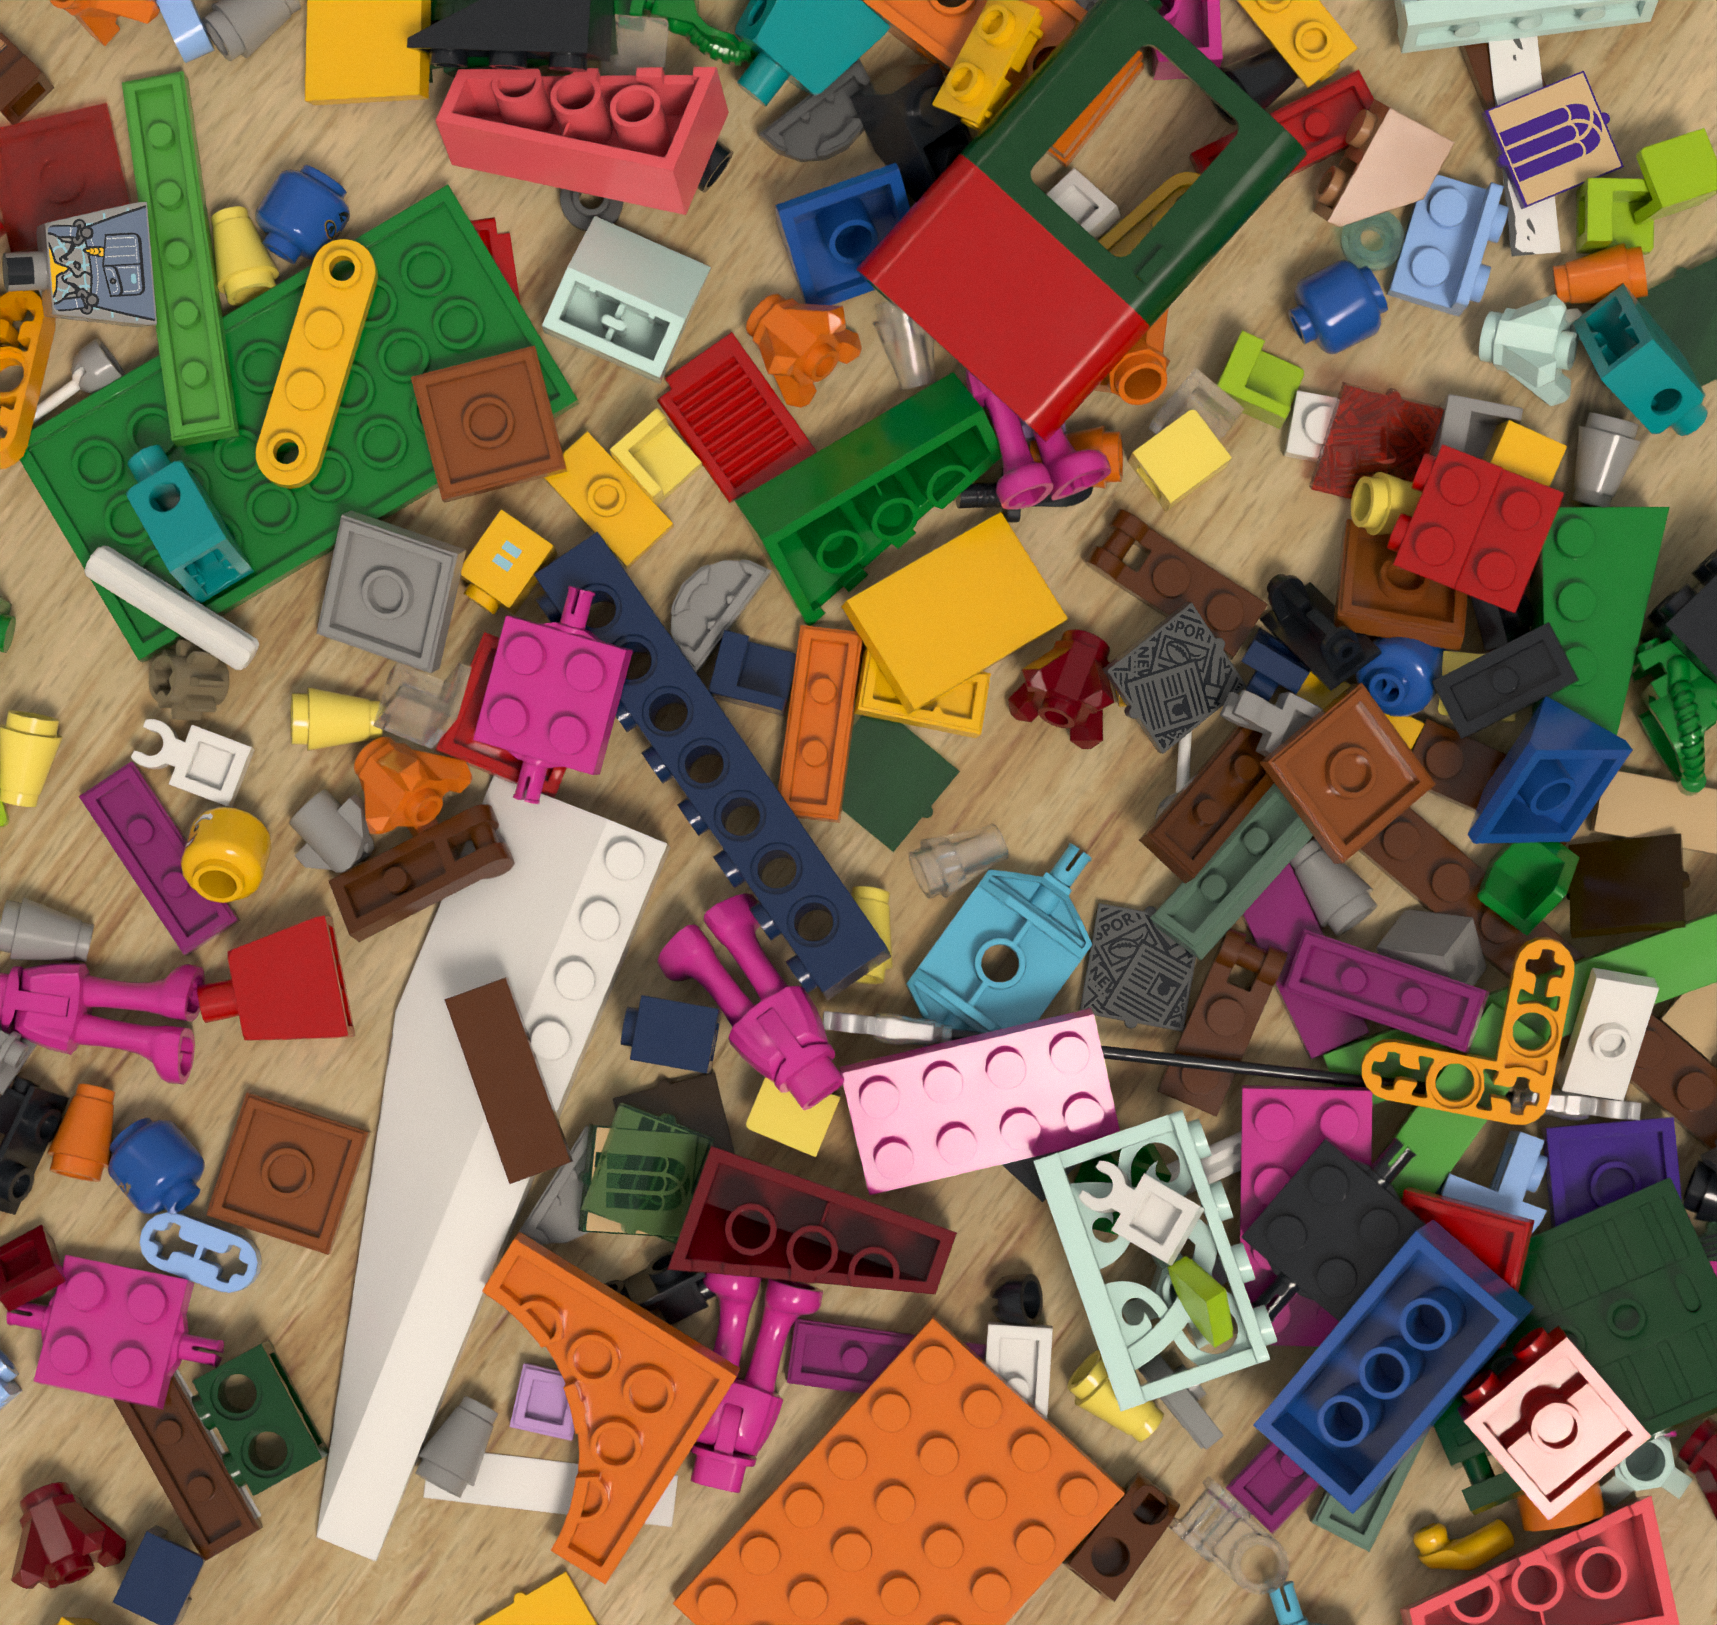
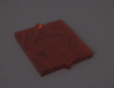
M1342 382L1309 487L1311 490L1352 499L1354 488L1359 479L1364 476L1372 477L1377 472H1383L1413 483L1425 453H1430L1444 409L1441 406L1402 397L1395 388L1382 392Z

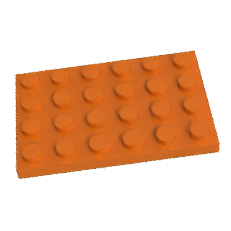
M933 1315L682 1590L672 1604L695 1625H1006L1125 1495V1489Z

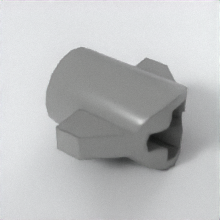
M324 789L310 799L289 822V825L306 842L295 855L305 868L333 870L336 873L345 872L352 866L370 857L374 850V842L369 835L365 820V803L357 794L351 796L341 805L327 789Z

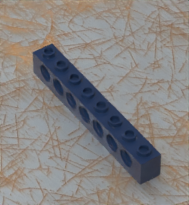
M598 531L534 574L545 591L536 597L535 600L551 623L560 622L569 590L568 586L595 592L591 606L598 602H609L616 606V613L608 625L601 628H592L586 625L585 630L592 632L603 642L631 649L633 653L641 652L651 656V667L643 677L634 680L625 679L616 718L626 732L638 726L651 746L641 752V754L662 784L674 778L687 798L678 803L677 806L697 835L700 836L707 830H710L723 850L714 855L713 858L733 887L736 888L743 882H746L759 902L749 910L771 941L782 934L796 955L787 960L786 963L807 994L819 987L825 998L830 1000L889 959L891 955L883 940ZM672 703L685 706L688 710L687 718L680 728L674 731H662L655 727V717L662 707ZM704 755H716L723 759L724 762L721 775L710 783H698L692 780L690 776L693 763ZM742 806H749L760 812V820L754 831L743 836H737L727 831V818L733 810ZM777 858H786L796 864V875L789 885L782 888H771L763 883L762 873L770 861ZM813 910L825 911L833 917L832 930L824 939L819 941L805 940L798 933L800 920L805 914Z

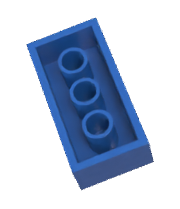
M1432 1220L1415 1231L1253 1426L1353 1514L1372 1498L1534 1306L1435 1220Z

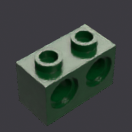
M270 1340L259 1344L192 1381L198 1393L192 1396L191 1399L200 1420L209 1431L217 1427L229 1449L222 1453V1459L229 1475L239 1488L248 1485L253 1496L329 1454L323 1438ZM234 1374L247 1376L256 1387V1400L250 1409L236 1408L226 1397V1383ZM262 1432H274L284 1439L287 1446V1456L282 1465H267L257 1456L255 1449L256 1440Z

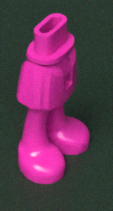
M965 368L968 391L981 407H987L999 442L1003 460V476L997 482L996 494L1003 509L1028 508L1038 504L1049 494L1052 500L1062 499L1097 484L1111 473L1108 458L1104 453L1099 450L1090 449L1076 451L1065 436L1062 427L1047 442H1044L1033 431L1042 463H1035L1026 442L1020 418Z
M749 893L735 895L706 911L704 922L717 940L734 957L754 987L761 1002L754 1005L721 964L710 941L697 925H687L677 932L660 952L657 963L665 977L671 981H684L690 978L697 980L711 995L731 1024L732 1029L728 1038L732 1047L756 1071L771 1080L781 1093L790 1091L802 1110H808L841 1087L845 1079L832 1062L835 1057V1051L828 1043L822 1020L809 994H807L803 987L789 986L765 955L756 938L755 932L760 925L749 909L759 902L758 899Z
M82 963L45 964L29 968L13 966L9 974L0 972L1 1028L7 1034L16 1031L21 1034L22 1038L31 1043L69 1055L76 1051L79 1045L101 1046L129 1051L141 1055L152 1062L157 1074L165 1082L184 1085L190 1076L195 1054V1037L191 1029L166 1025H140L93 1016L92 1009L93 1007L145 1011L172 1019L194 1021L200 1012L197 986L205 984L204 970L199 966L184 964L175 968L166 978L158 981L125 982L90 976L86 964Z
M705 1273L706 1277L703 1278L704 1285L718 1296L720 1307L719 1325L713 1352L739 1367L749 1315L753 1302L757 1297L762 1278ZM768 1279L763 1318L745 1379L738 1378L737 1375L690 1452L696 1454L690 1481L720 1490L740 1493L746 1466H755L757 1461L755 1456H757L768 1439L783 1403V1398L774 1392L783 1347L790 1328L800 1315L813 1314L818 1311L822 1303L823 1290L802 1282Z

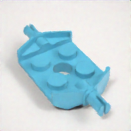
M1069 843L1068 848L1050 873L1046 872L1043 877L999 870L987 871L906 983L925 1024H932L933 1027H942L941 1040L932 1039V1041H927L924 1047L950 1041L952 1029L991 1032L1039 1020L1093 945L1069 897V894L1072 892L1070 887L1088 862L1092 860L1089 855L1082 852L1071 869L1066 871L1067 866L1080 850L1075 845ZM995 945H1004L1014 951L1018 958V970L1011 980L994 982L985 976L981 967V961L984 952L988 948Z

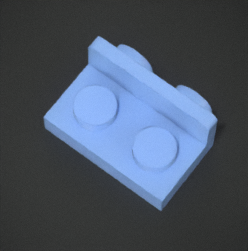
M1437 174L1424 199L1414 202L1387 295L1458 317L1466 309L1469 301L1479 303L1484 294L1491 266L1481 264L1487 241L1494 243L1499 241L1509 210L1508 206L1499 204L1504 186L1491 182L1487 189Z

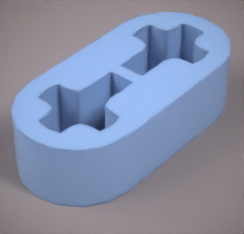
M156 0L185 63L215 51L193 0Z
M169 1212L158 1214L147 1221L141 1231L139 1243L141 1252L148 1263L160 1270L211 1289L227 1293L243 1290L254 1283L260 1273L262 1264L260 1250L252 1240L244 1235L180 1212L176 1214H169ZM173 1223L181 1226L179 1237L182 1240L198 1245L195 1254L178 1250L172 1252L169 1258H165L161 1255L163 1244L155 1240L157 1230L166 1231L172 1227ZM233 1245L241 1249L239 1259L248 1264L245 1274L235 1273L229 1281L221 1278L223 1267L218 1263L204 1259L207 1249L217 1253H227L232 1249Z

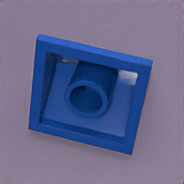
M897 163L775 205L776 224L805 304L834 305L875 290L856 269L910 210Z
M1545 696L1485 786L1467 835L1473 844L1570 842L1633 749L1626 740Z

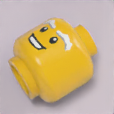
M218 807L203 812L194 820L181 858L183 877L198 894L213 902L227 903L249 897L258 890L264 877L272 848L269 831L255 816L237 808Z

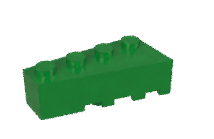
M1559 507L1530 578V605L1533 613L1531 631L1549 622L1580 680L1549 696V698L1617 735L1670 507ZM1543 700L1532 705V716Z

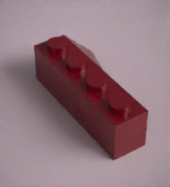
M711 1146L668 1270L936 1295L957 1232Z

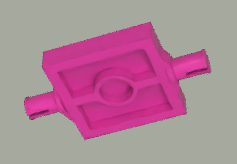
M568 586L569 590L560 622L540 624L516 616L505 617L473 738L475 741L505 749L517 759L523 761L513 798L532 804H540V796L548 768L567 767L591 775H600L633 653L631 649L603 642L592 632L585 630L595 592L574 586Z
M65 1255L62 1267L66 1282L57 1287V1291L50 1300L49 1305L27 1302L16 1308L15 1311L32 1314V1316L7 1312L6 1315L7 1324L10 1326L16 1325L42 1331L43 1346L34 1382L162 1410L171 1377L180 1366L182 1360L211 1365L216 1368L220 1365L222 1357L198 1350L224 1352L223 1340H214L188 1334L187 1311L194 1287L193 1282L187 1279Z

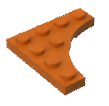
M519 1231L482 1292L502 1305L522 1323L541 1348H547L566 1383L563 1388L571 1409L575 1434H578L579 1465L571 1505L563 1528L551 1551L606 1585L733 1384L741 1368Z

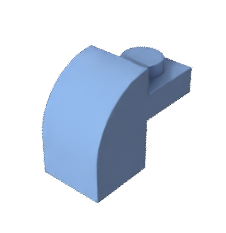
M1510 1131L1489 1188L1448 1174L1435 1194L1535 1220L1533 1233L1541 1223L1547 1210L1523 1202L1526 1190L1534 1193L1543 1178L1548 1158L1541 1155L1540 1152L1545 1140L1521 1131Z

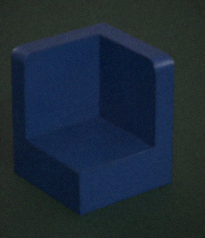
M724 630L709 692L717 700L784 716L793 682L796 654L750 642V638L747 635Z
M155 1525L146 1531L112 1603L158 1625H178L181 1623L192 1601L189 1595L203 1568L205 1558L201 1554L165 1538L168 1530Z

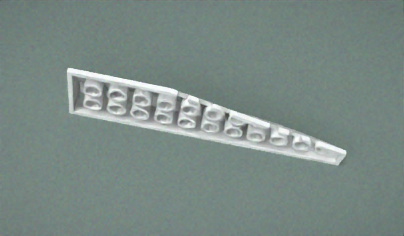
M495 776L491 780L482 804L492 806L499 822V828L495 832L499 842L507 843L515 864L505 874L495 878L481 879L441 901L395 1012L316 1537L373 1561L378 1559L418 1462V1454L425 1445L486 1297L482 1290L501 1261L536 1176L534 1175L509 1184L444 999L505 977L509 978L531 1040L533 1051L536 1054L559 1119L670 851V846L663 841L544 794L540 796V804L517 800L513 798L517 784ZM466 841L460 858L476 851L472 841Z

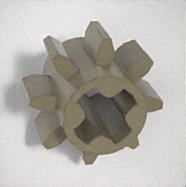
M178 640L176 649L163 648L161 651L162 655L153 661L149 671V689L152 697L158 702L159 708H172V719L200 721L202 712H215L217 710L216 705L223 702L229 689V672L226 664L189 640Z

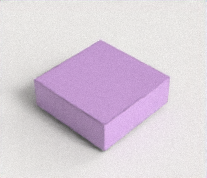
M527 1362L523 1364L509 1427L570 1441L574 1439L575 1429L571 1409L563 1388L566 1383L558 1369Z

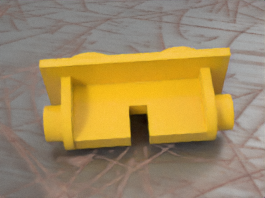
M988 0L932 105L961 117L960 121L980 132L1000 110L1013 86L1011 82L1005 79L1008 70L1020 73L1038 39L1042 38L1044 33L1039 28L1044 18L1039 15L1041 10L1019 0Z
M1236 0L1307 88H1310L1318 80L1322 83L1340 68L1339 64L1358 49L1319 0Z

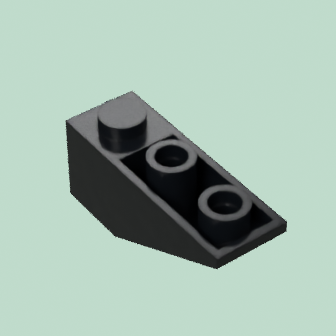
M479 0L408 37L407 48L430 55L429 65L438 67L467 68L468 57L489 58L488 66L492 68L526 70L528 59L549 60L548 68L552 70L586 72L588 61L610 62L614 0Z
M938 63L895 66L850 96L876 154L886 166L897 163L904 188L915 202L921 198L973 140L967 125L960 121L961 117L932 105L945 81Z

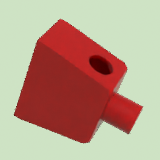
M326 915L314 917L228 951L227 956L232 979L197 986L198 1002L203 1021L209 1023L239 1016L242 1034L246 1041L335 1039L356 1036L333 918Z

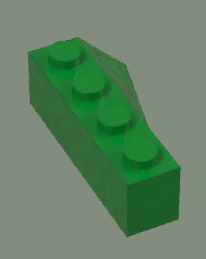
M952 372L735 500V503L758 546L807 626H812L825 614L821 607L841 588L844 587L848 592L855 588L868 576L864 570L867 565L891 544L899 549L916 534L913 528L919 519L933 507L943 510L995 464L1002 455L998 439L983 408L973 398L956 374Z

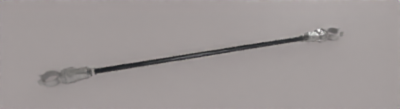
M824 1011L822 1022L826 1030L871 1034L873 1039L879 1042L896 1045L915 1044L931 1046L986 1033L952 1029V1025H944L932 1019L914 1018L888 1012L875 1013V1016ZM1101 1045L1104 1059L1366 1087L1361 1074ZM1381 1077L1382 1085L1393 1086L1395 1078ZM1417 1081L1413 1093L1424 1094L1426 1091L1425 1082ZM1512 1088L1505 1097L1509 1099L1511 1108L1522 1109L1524 1102L1536 1101L1537 1093L1529 1088ZM1559 1088L1551 1090L1550 1100L1543 1115L1575 1121L1588 1119L1589 1115L1640 1121L1641 1103L1591 1097L1589 1095L1565 1092Z

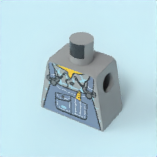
M147 202L132 203L44 223L37 226L38 251L3 253L2 268L6 291L41 290L45 317L129 327L157 325Z

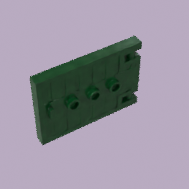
M1671 1177L1530 1238L1518 1293L1532 1304L1534 1308L1508 1337L1506 1346L1498 1349L1478 1374L1488 1369H1491L1496 1375L1500 1374L1517 1360L1512 1350L1524 1336L1539 1327L1550 1333L1559 1325L1649 1432L1651 1438L1645 1443L1717 1413V1277ZM1460 1393L1434 1424V1428L1451 1467L1454 1470L1463 1467L1471 1486L1461 1491L1470 1512L1477 1515L1525 1493L1506 1471L1495 1476L1487 1457L1492 1454L1466 1425L1457 1410L1458 1407L1466 1402Z

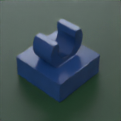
M1261 628L1255 634L1242 658V662L1256 670L1245 688L1246 691L1263 698L1267 702H1269L1279 684L1297 694L1310 673V670L1281 641Z

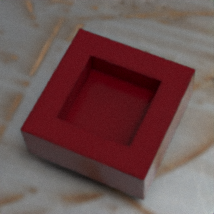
M42 1224L0 1247V1302L8 1312L66 1282L54 1240Z

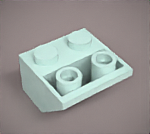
M594 216L565 271L542 324L545 334L661 384L711 267Z

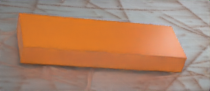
M800 626L778 785L779 793L797 818L840 823L855 716L854 707L864 650V642L856 631Z

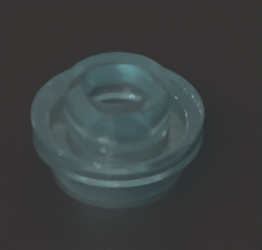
M1388 211L1344 225L1341 233V248L1346 259L1356 265L1358 269L1366 265L1372 272L1381 271L1391 266L1400 256L1405 241L1402 225ZM1366 231L1377 232L1383 241L1382 248L1377 251L1367 250L1361 243V234Z

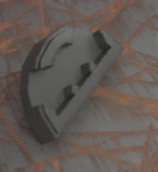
M860 59L853 63L822 93L816 96L810 94L760 132L759 139L778 155L799 162L824 161L848 150L864 131L862 122L850 99L851 95L870 83V78Z

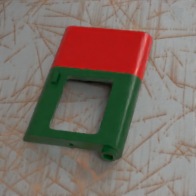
M1098 0L856 269L878 293L899 311L910 317L1021 418L1044 442H1047L1307 155L1302 145L1280 123L1158 13L1163 6L1160 0ZM1150 46L1164 55L1237 123L1238 131L1235 138L1131 253L1124 257H1116L1032 181L1031 170L1141 48Z

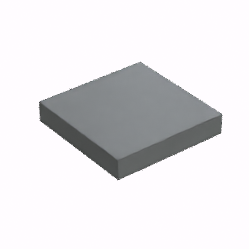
M354 511L342 514L316 634L416 669L433 673L440 669L466 549Z

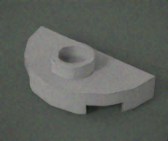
M723 560L712 565L708 564L700 567L681 585L672 604L671 634L674 642L696 673L699 672L722 641L724 630L729 631L769 578L772 573L771 570L750 560Z
M586 1126L570 1150L573 1162L560 1166L520 1229L521 1233L539 1244L567 1243L590 1232L586 1230L588 1210L583 1208L591 1187L596 1133L590 1127ZM596 1152L594 1167L598 1168L603 1152Z
M1160 1354L1138 1368L1147 1382L1187 1369L1181 1364L1172 1371ZM1200 1384L1160 1397L1201 1449L1204 1447L1207 1450L1224 1436L1198 1403L1206 1395Z

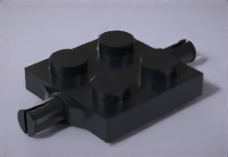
M1326 1137L1241 1237L1268 1260L1274 1274L1277 1275L1256 1301L1252 1302L1253 1307L1266 1306L1278 1294L1279 1297L1267 1310L1271 1322H1274L1276 1316L1298 1293L1300 1296L1316 1301L1340 1322L1415 1231L1427 1223L1401 1201L1394 1185L1391 1184L1417 1154L1410 1147H1407L1392 1165H1389V1162L1405 1144L1399 1138L1394 1137L1391 1144L1370 1166L1367 1163L1351 1158Z

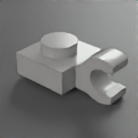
M1242 690L1240 695L1229 692L1220 716L1236 725L1262 733L1263 735L1256 752L1268 756L1317 715L1322 708L1291 692L1280 693L1276 704L1273 705L1249 691Z

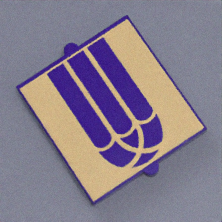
M1584 71L1482 113L1499 154L1495 161L1496 165L1505 169L1521 209L1578 187L1587 178H1600L1624 167L1606 125L1610 121V116L1605 112L1601 113Z

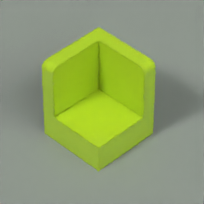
M1705 128L1644 147L1637 152L1636 159L1653 199L1633 213L1638 225L1699 206L1717 194V158Z
M1587 178L1576 191V253L1592 254L1623 242L1626 248L1641 246L1643 255H1647L1653 250L1654 221L1638 225L1633 214L1653 200L1645 179Z
M1242 330L1210 399L1280 429L1290 412L1291 403L1304 377V370L1262 351L1265 340Z

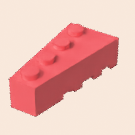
M662 67L636 68V75L600 76L598 68H587L586 72H573L566 76H542L540 69H458L435 121L451 164L454 166L686 215L729 111L717 67H694L693 75H664Z
M1652 1496L1636 1497L1606 1511L1603 1517L1574 1526L1400 1608L1403 1625H1680Z

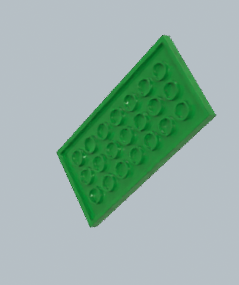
M449 185L442 187L353 240L363 245L370 252L377 266L378 281L322 466L317 476L310 483L292 489L273 484L259 469L256 461V446L312 265L223 317L240 436L176 447L171 439L160 355L31 430L28 447L20 462L84 570L90 556L98 547L109 546L194 599L169 572L126 496L129 488L138 484L127 465L128 461L133 455L146 447L160 445L171 463L179 460L185 463L202 484L254 570L251 574L201 603L219 616H223L334 550L342 514L354 511L383 521L439 488L411 380L412 376L535 346L554 419L579 404L577 397ZM340 261L334 266L332 276L339 281L348 280L353 275L355 266L350 261ZM291 442L282 444L277 450L278 462L282 464L294 462L299 454L298 445ZM91 580L140 662L144 663L161 653L163 648L167 649L176 644L178 640L184 639L178 633Z

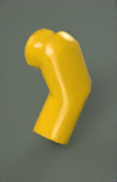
M1500 1519L1492 1521L1464 1538L1450 1540L1446 1527L1441 1523H1432L1417 1530L1413 1537V1542L1420 1551L1417 1558L1430 1569L1470 1571L1514 1547L1513 1535L1508 1526Z

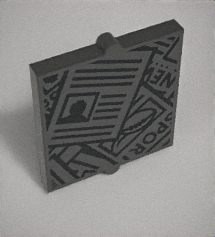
M1185 602L1102 669L1126 704L1125 715L1137 720L1157 752L1162 754L1222 707L1229 692L1238 694L1247 686L1223 650L1225 641L1222 638L1214 637L1192 602Z
M1098 903L1091 941L1093 945L1090 947L1079 1011L1092 1008L1094 1016L1124 1021L1125 1026L1129 1029L1135 1028L1137 1024L1182 1032L1196 957L1156 928L1150 919L1157 911L1155 907L1148 906L1144 911Z

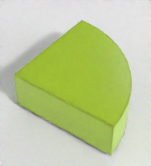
M1187 1256L1176 1261L1172 1266H1168L1169 1275L1180 1302L1206 1340L1216 1348L1232 1338V1331L1234 1330L1226 1289L1193 1259H1189Z

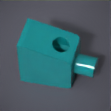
M750 0L735 27V34L758 55L736 83L765 107L786 80L797 88L816 96L822 93L880 40L891 26L862 0Z
M1624 283L1573 322L1600 379L1652 434H1660L1668 427H1671L1678 435L1685 436L1696 431L1705 422L1708 411L1702 404V401L1706 395L1689 363Z
M160 445L146 447L130 458L127 465L138 484L129 488L126 496L169 572L197 602L201 604L254 572L202 484L182 460L171 463Z

